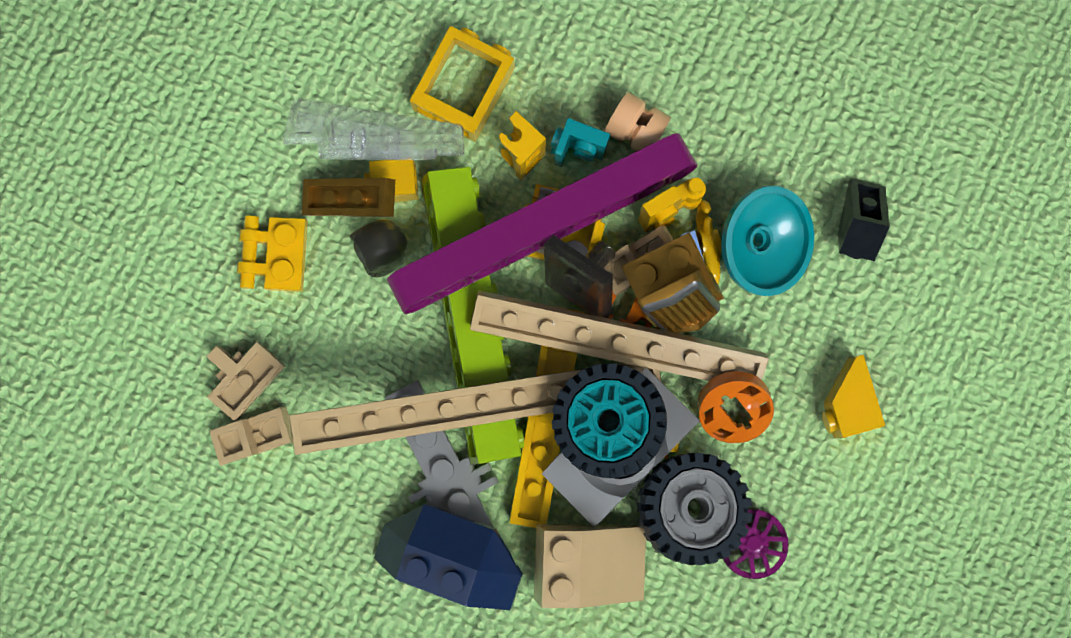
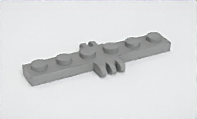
M417 380L385 398L388 400L425 394ZM444 430L407 436L406 439L426 477L425 480L418 483L420 491L408 497L410 503L424 497L430 505L493 527L477 495L499 483L496 476L489 477L484 482L480 478V475L492 470L491 465L487 463L476 469L474 465H470L469 457L460 461Z

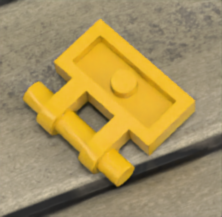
M691 178L677 187L675 185L644 203L638 222L645 233L661 225L666 227L671 225L675 221L674 216L683 207L686 209L697 208L706 192L705 183L700 178Z
M245 216L244 229L240 230L239 241L243 242L242 261L238 262L237 273L241 274L240 288L254 289L256 275L265 276L264 289L303 292L308 226L306 219L269 217L268 231H258L259 217ZM257 244H267L266 264L256 263Z

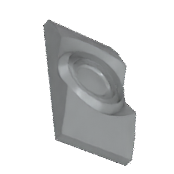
M647 368L641 373L658 389L667 412L666 435L656 456L645 467L633 474L619 478H601L576 468L561 452L542 473L593 527H596L700 422ZM607 410L600 417L601 427L605 431L612 432L620 424L619 415L614 410Z

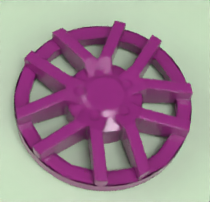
M748 509V513L755 516L751 528L746 524V528L749 529L747 536L740 539L742 544L738 548L743 555L734 562H731L729 557L723 559V561L731 571L741 577L761 579L774 574L785 562L789 548L788 537L783 525L776 517L759 509ZM760 516L769 520L763 532L756 529ZM773 524L778 529L781 537L767 536ZM769 542H782V552L769 550ZM766 554L780 557L772 568L769 566ZM748 558L750 573L740 570L736 565ZM761 558L765 569L764 572H755L754 559Z

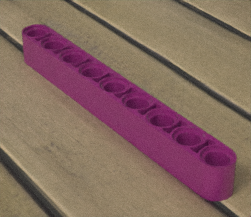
M680 133L669 135L392 273L386 281L404 314L416 312L682 179L693 172L698 164Z

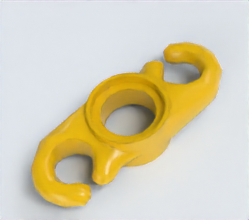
M703 200L696 212V236L706 266H709L717 284H719L721 275V240L718 230L713 228L712 218L708 215L712 210L711 205L707 200Z

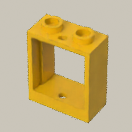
M450 26L412 95L410 104L413 111L476 142L515 69V61L511 57V52L505 47L495 43L490 46L480 41V37L475 32L464 27L458 30ZM455 45L499 66L473 117L428 95Z

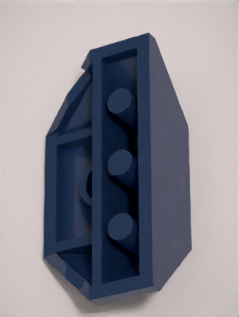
M428 503L385 523L374 559L395 580L466 607L511 610L523 575L495 528Z

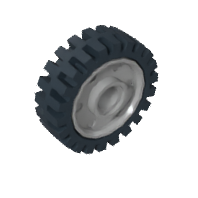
M685 453L666 459L654 467V471L651 474L647 475L644 480L645 485L640 488L638 494L641 497L640 503H637V512H640L638 521L640 527L645 531L643 535L646 540L652 543V547L658 553L681 564L705 565L716 563L719 559H725L731 555L730 552L732 550L738 549L742 544L740 539L746 537L749 531L746 528V524L752 520V514L748 513V507L752 506L751 498L746 496V492L749 491L746 483H741L740 478L742 476L737 470L730 468L731 464L725 460H719L717 456L711 454ZM693 498L699 502L701 507L700 514L695 519L688 513V504Z

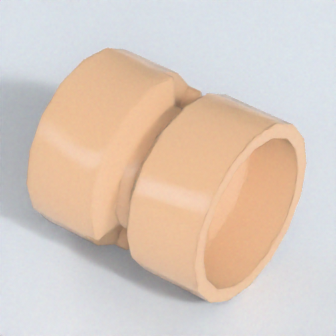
M628 91L615 109L604 132L610 133L611 137L620 142L629 140L630 148L637 152L659 141L672 117L655 107L650 110L646 109V102Z

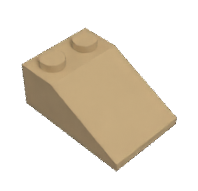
M536 524L534 600L541 608H585L644 601L646 538L643 535L645 533L644 529L640 525H597L593 527L592 525Z

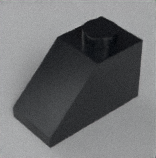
M851 178L838 230L839 253L853 259L875 261L890 227L886 187Z

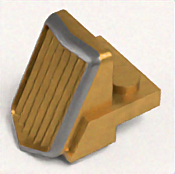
M690 232L621 266L638 299L637 302L641 310L645 313L648 321L659 330L662 329L663 331L677 334L700 330L720 311L719 301L724 299V296L709 266H706Z

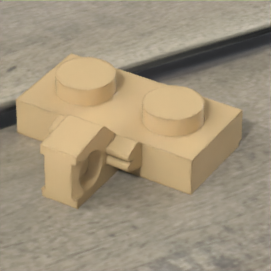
M256 342L245 355L237 351L234 356H231L221 346H215L206 357L221 369L216 375L221 382L207 398L232 420L237 421L286 366L259 342Z

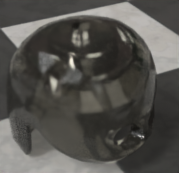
M385 218L371 221L349 235L354 242V250L357 257L371 277L380 278L394 272L406 262L410 254L405 233L399 225L390 219Z

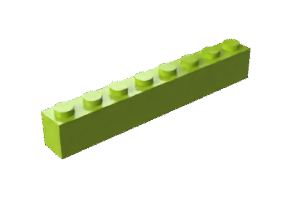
M471 167L428 171L421 182L433 252L486 226L483 213L478 212L476 199L479 198L480 194L479 183L476 177L472 178ZM490 275L442 298L457 389L508 381V376L511 375L510 359L507 354L504 355L501 342L505 337L470 330L478 290L498 294L496 284L491 283ZM515 419L464 427L470 465L522 456L521 448L524 447V436L522 429L519 426L516 427Z

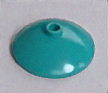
M762 186L747 192L734 204L725 221L721 243L723 261L732 280L740 288L751 294L774 296L789 290L803 276L813 254L814 226L808 208L794 192L778 186Z

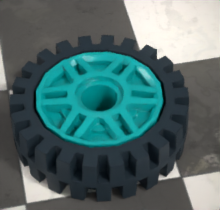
M608 363L583 369L565 383L566 385L560 390L556 404L553 407L552 429H554V438L557 445H559L562 454L572 465L593 476L619 478L641 470L656 456L666 435L667 412L658 389L646 376L633 368ZM607 410L616 411L620 418L618 428L612 432L605 431L600 424V417Z

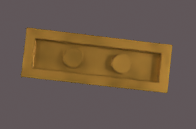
M303 179L302 215L394 217L396 179Z

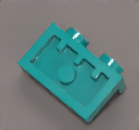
M568 118L564 128L557 127L551 142V154L555 155V165L562 167L569 148L575 150L573 155L589 162H593L595 158L602 160L607 149L610 133Z

